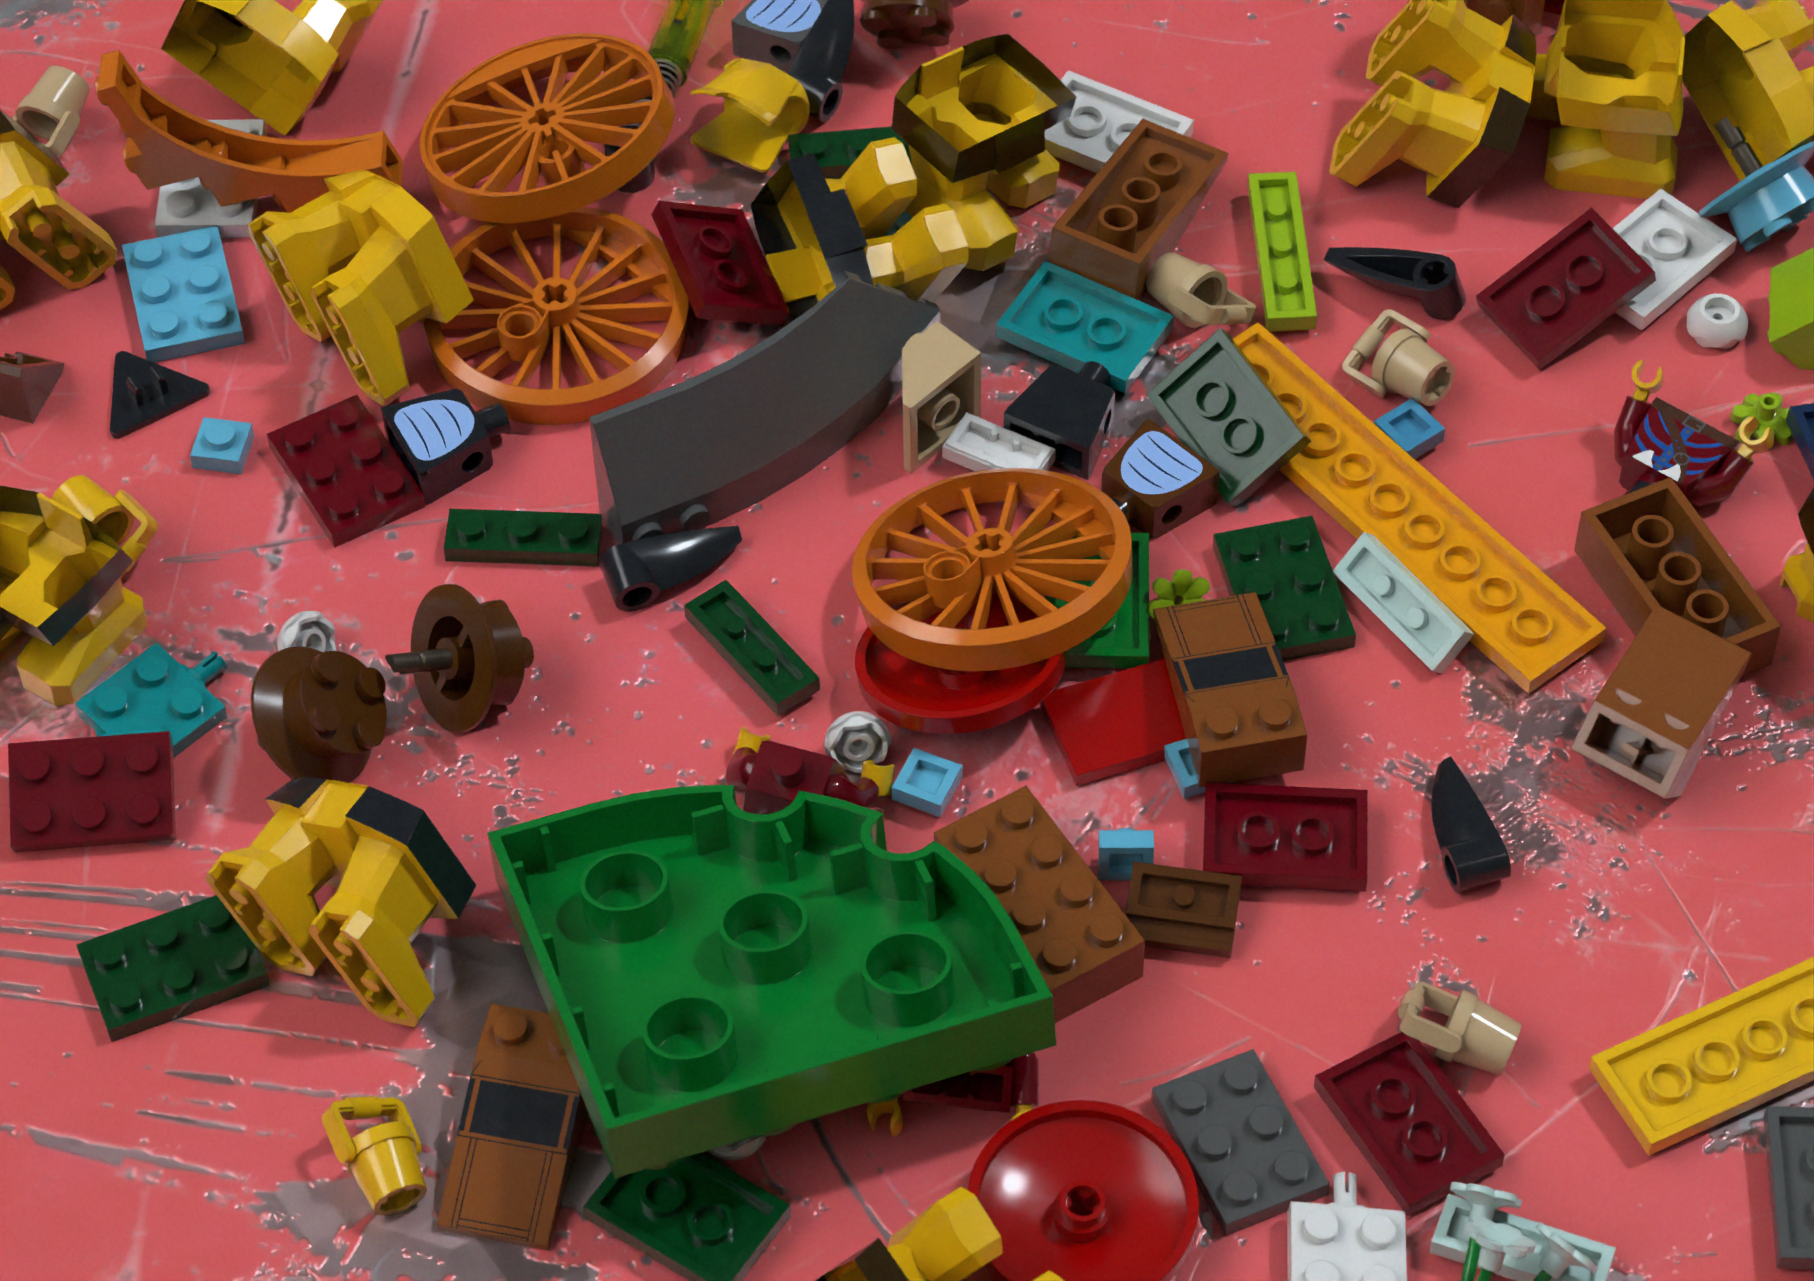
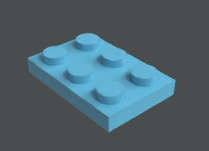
M218 225L122 245L147 360L159 362L245 344Z

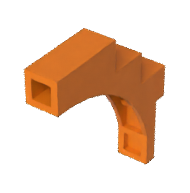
M120 50L101 55L99 77L95 79L97 96L104 106L108 105L118 119L122 133L127 137V144L123 146L122 150L127 169L138 176L147 190L199 177L203 188L210 190L221 206L273 194L277 205L284 207L287 212L291 213L329 191L324 179L358 170L372 172L402 187L403 160L384 130L355 137L329 140L281 139L234 130L202 119L158 95L142 83Z

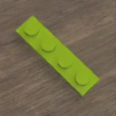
M1296 172L1248 174L1247 189L1266 330L1316 329L1317 312Z

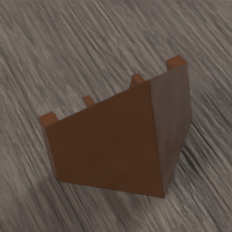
M15 352V355L5 353L4 357H0V415L33 424L62 375L64 363L23 352Z

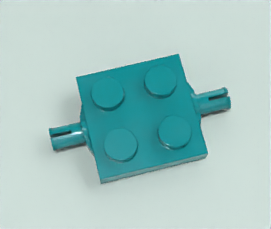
M156 642L75 703L76 712L94 730L96 737L170 731L173 738V758H175L227 718L226 707L205 686L207 682L226 670L227 664L221 655L218 656L216 651H212L210 655L193 668H188L186 665L178 663Z

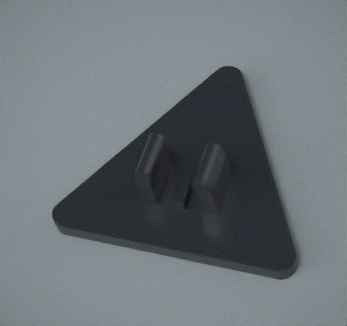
M126 351L118 352L115 355L110 419L111 436L116 439L122 438L209 396V385Z

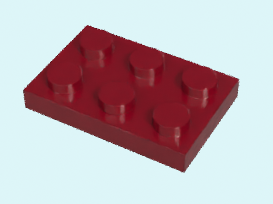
M658 201L651 216L697 318L748 322L752 324H783L790 311L743 209Z
M1591 207L1476 295L1478 306L1528 359L1541 370L1656 281L1655 271Z
M354 395L267 433L270 449L334 548L426 507L424 494L358 395Z
M170 731L8 743L10 847L14 852L176 840L173 738Z
M1206 782L1203 871L1242 876L1241 886L1366 892L1368 868V790Z
M1403 1032L1315 1075L1314 1089L1407 1216L1452 1193L1453 1191L1450 1190L1451 1182L1468 1184L1503 1166L1505 1157L1503 1151L1422 1043Z

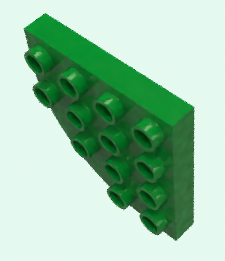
M704 785L633 793L487 833L496 882L615 1178L644 1169L668 1168L681 1162L687 1156L754 1136L778 1135L788 1131L800 1122L864 1103L887 1102L913 1088L973 1070L986 1071L997 1069L1009 1063L1013 1058L1056 1046L1053 996L1013 921L996 895L968 865L936 841L931 842L921 850L911 853H892L887 851L883 813L845 800L798 791L791 805L783 810L771 814H753L745 812L737 806L734 785Z

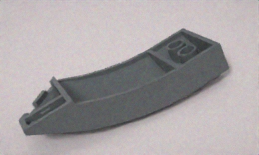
M844 270L845 281L815 306L769 338L738 356L687 381L589 417L599 511L616 544L659 535L704 529L764 500L801 478L839 451L877 419L901 391L902 348L914 334L922 333L936 321L941 323V310L937 304L925 299L920 303L908 299L903 291L878 282L875 286L862 282L858 275Z

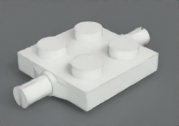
M1345 1172L1335 1174L1333 1176L1334 1203L1290 1202L1287 1211L1288 1281H1407L1405 1211L1367 1208L1358 1205L1356 1192L1357 1176L1349 1172L1345 1182Z

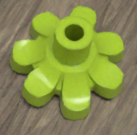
M1755 393L1745 396L1742 405H1735L1730 413V420L1737 424H1741L1746 418L1751 416L1757 418L1759 423L1756 430L1750 435V440L1753 437H1757L1756 440L1762 437L1768 427L1773 431L1775 440L1781 445H1788L1793 439V434L1786 421L1789 409L1781 408L1782 396L1778 393H1765L1760 397ZM1738 427L1734 435L1736 440L1740 441V443H1743L1739 435Z
M1184 569L1176 570L1171 582L1158 577L1152 584V588L1158 595V598L1148 603L1149 615L1154 619L1153 609L1205 601L1206 599L1202 598V596L1210 590L1209 581L1203 577L1192 579V573Z

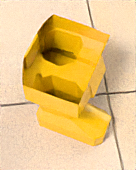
M184 0L160 49L258 118L264 119L268 125L285 136L309 112L324 88L330 73L341 71L351 58L383 0H303L293 12L280 5L276 0Z
M1564 0L1557 33L1547 50V54H1536L1531 101L1526 115L1529 118L1560 121L1561 125L1572 126L1550 129L1544 180L1554 189L1649 199L1660 189L1670 195L1673 194L1678 148L1672 136L1678 135L1683 115L1682 69L1685 36L1667 0Z
M1730 0L1706 15L1685 35L1682 82L1739 181L1746 176L1732 155V150L1727 147L1715 127V124L1727 117L1733 128L1739 126L1746 138L1745 142L1750 144L1763 166L1806 145L1809 141H1814V66L1798 71L1792 61L1793 58L1814 42V17L1811 19L1807 18L1806 10L1798 0H1760L1753 7L1742 10Z
M358 170L324 179L329 191L291 213L267 211L248 224V233L293 321L304 334L319 342L332 336L357 386L366 397L385 407L410 390L398 334L415 322H423L426 318L448 323L473 302L474 299L434 216L400 185L372 172Z

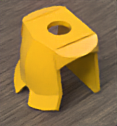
M744 58L734 59L724 66L723 73L702 88L692 90L690 95L702 94L722 97L724 99V112L691 136V143L762 173L770 171L788 140V135L798 134L809 119V101L803 86L798 80L769 63Z

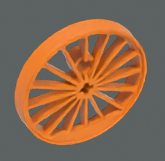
M574 33L546 37L501 52L477 65L454 82L436 101L425 119L420 135V153L433 193L443 205L457 214L491 223H523L548 219L592 204L616 191L638 175L658 154L670 134L675 114L674 100L654 58L642 47L631 41L616 36L596 33ZM601 71H605V73L597 77ZM576 72L564 86L567 73ZM550 77L544 101L541 103L533 82ZM632 78H633V79H636V80H633V81H631V82L626 83L627 81H629V80L632 79ZM527 85L534 107L519 99L510 91ZM653 95L651 101L633 103ZM493 101H497L507 109L487 105H489ZM467 122L476 123V124H468V125H465ZM642 123L636 130L616 127L619 125ZM584 141L619 146L621 148L611 156H606ZM458 146V147H456V148H453V149H451V150H448L449 147ZM582 159L593 167L585 171ZM526 164L520 189L515 192H503ZM464 167L452 176L445 175V173ZM492 173L480 189L471 188ZM541 174L546 186L536 188Z
M582 207L563 215L523 223L488 222L469 233L450 249L462 276L472 267H476L513 294L465 281L474 299L473 302L497 309L462 310L448 323L429 318L423 321L430 349L440 373L453 389L463 391L471 404L483 409L500 402L509 420L537 425H564L590 421L589 417L642 398L663 381L677 362L685 343L689 299L667 249L659 237L642 225L621 215L600 209ZM554 236L553 277L544 280L523 241L538 237ZM563 236L586 247L569 280L562 278ZM512 246L535 288L533 289L488 256L504 247ZM598 255L610 262V264L583 284ZM624 273L633 278L632 280L607 288ZM648 293L654 294L662 301L619 304ZM669 320L662 334L617 323ZM492 328L449 344L442 333L444 329ZM602 337L648 349L649 351L635 362ZM562 339L566 342L588 384L561 389ZM553 340L552 389L526 388L549 344ZM578 341L615 366L620 372L600 380ZM500 346L498 352L476 369L462 360L463 358ZM514 360L524 361L512 384L493 379L496 374Z
M999 468L975 471L953 476L925 486L899 500L883 512L867 529L856 548L852 563V579L867 625L883 644L896 653L921 664L949 670L992 671L1009 669L1039 662L1075 647L1095 634L1115 615L1127 596L1132 580L1131 531L1127 519L1118 505L1101 490L1080 479L1057 472L1030 468ZM1005 501L998 528L984 529L975 505ZM1022 501L1034 508L1035 511L1011 536L1010 533L1018 502ZM966 508L975 533L967 538L940 515ZM1051 520L1056 522V524L1043 530ZM924 525L948 545L908 533L918 526ZM890 550H894L918 558H884V556ZM1096 555H1099V556L1102 558V559H1083V558L1092 557V556H1096ZM876 579H904L903 581L872 587L873 581ZM1071 581H1095V582H1094V584H1093L1092 586L1089 587V586H1085V585L1078 584V583L1071 582ZM1008 592L1039 617L1019 623ZM997 593L1009 626L985 629L993 597ZM1040 594L1069 603L1058 609ZM915 600L909 603L908 605L898 609L897 611L890 607L892 605ZM978 601L971 629H954L958 622ZM944 609L931 625L921 622Z

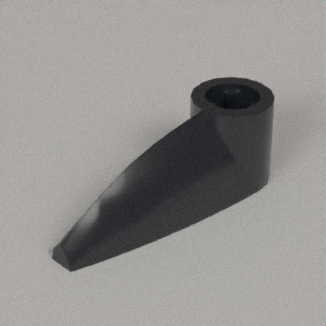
M827 0L787 73L798 80L803 86L809 101V116L823 122L829 120L834 115L842 98L841 80L845 72L853 40L854 0Z
M1339 247L1329 248L1324 258L1326 263L1366 283L1397 294L1420 298L1424 311L1436 319H1447L1455 316L1462 310L1466 302V295L1455 263L1444 255L1388 248Z
M739 526L707 528L659 535L611 547L601 556L599 564L616 607L627 612L645 608L658 597L660 591L681 584L707 571L721 561L742 541Z
M1452 757L1444 759L1438 765L1434 779L1431 809L1444 870L1451 887L1456 893H1460L1510 877L1511 864L1509 856L1496 827Z

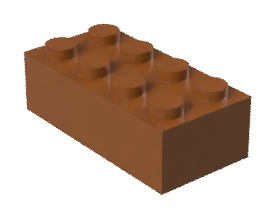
M1671 477L1581 512L1574 551L1635 637L1655 606L1659 605L1753 653L1742 676L1772 664L1781 625Z
M1027 786L934 832V841L946 847L981 878L996 895L1013 921L1053 996L1055 1023L1143 977L1145 940Z

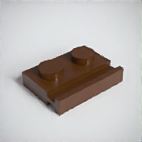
M1133 861L1126 916L1145 940V946L1231 958L1242 876Z

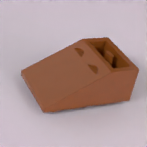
M1656 605L1594 700L1570 749L1663 798L1681 797L1753 653Z

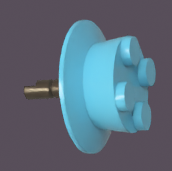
M1727 117L1715 124L1716 129L1727 147L1732 150V155L1746 177L1703 207L1698 212L1700 217L1727 213L1740 245L1742 244L1745 251L1749 252L1771 239V235L1782 229L1784 232L1791 229L1814 212V177L1804 167L1814 154V141L1763 166L1750 144L1745 142L1746 138L1739 126L1733 128Z

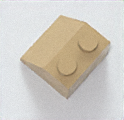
M938 321L922 333L914 334L902 348L904 469L909 473H913L942 449V446L966 412L981 418V352Z

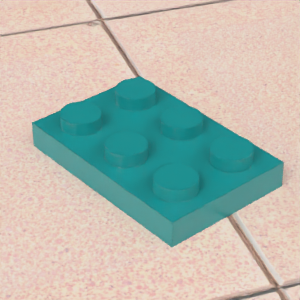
M1045 260L996 323V337L1077 373L1088 361L1100 363L1110 373V381L1107 386L1126 394L1173 330L1174 315Z

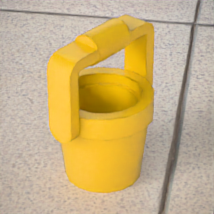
M77 475L66 480L57 488L51 498L99 526L118 545L126 539L131 531L135 519L134 516L141 522L135 533L121 547L133 562L120 578L130 571L158 530L157 521L130 494L119 489L116 495L112 496L86 475Z
M377 1096L350 1097L334 1101L321 1117L322 1123L339 1162L344 1163L348 1173L354 1176L374 1213L378 1215L396 1214L409 1209L422 1200L427 1193V1187L418 1160V1156H420L422 1151V1145L404 1103L398 1098H378ZM381 1116H388L390 1120L389 1123L369 1128L352 1139L343 1119H376Z

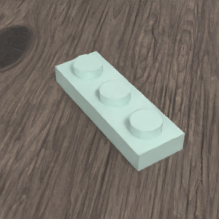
M1363 532L1333 570V573L1433 672L1443 673L1474 635L1440 599L1372 534Z
M1448 1194L1430 1247V1253L1463 1264L1470 1237L1463 1233L1462 1228L1464 1222L1469 1220L1472 1206L1466 1199ZM1495 1209L1492 1220L1494 1223H1504L1517 1228L1522 1232V1236L1532 1239L1536 1246L1534 1252L1527 1253L1525 1257H1514L1506 1254L1500 1271L1494 1272V1274L1515 1281H1533L1542 1270L1538 1265L1550 1251L1544 1236L1536 1228L1539 1223ZM1547 1226L1552 1232H1555L1599 1267L1593 1273L1584 1267L1568 1265L1558 1280L1552 1278L1550 1281L1607 1280L1616 1250L1615 1247Z

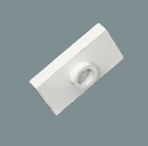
M966 412L942 446V458L973 471L999 468H1030L1048 471L1055 461V449Z

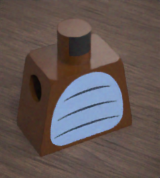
M1148 418L1104 467L1101 491L1118 505L1125 515L1128 524H1131L1141 533H1149V538L1157 539L1210 509L1217 503L1220 470Z

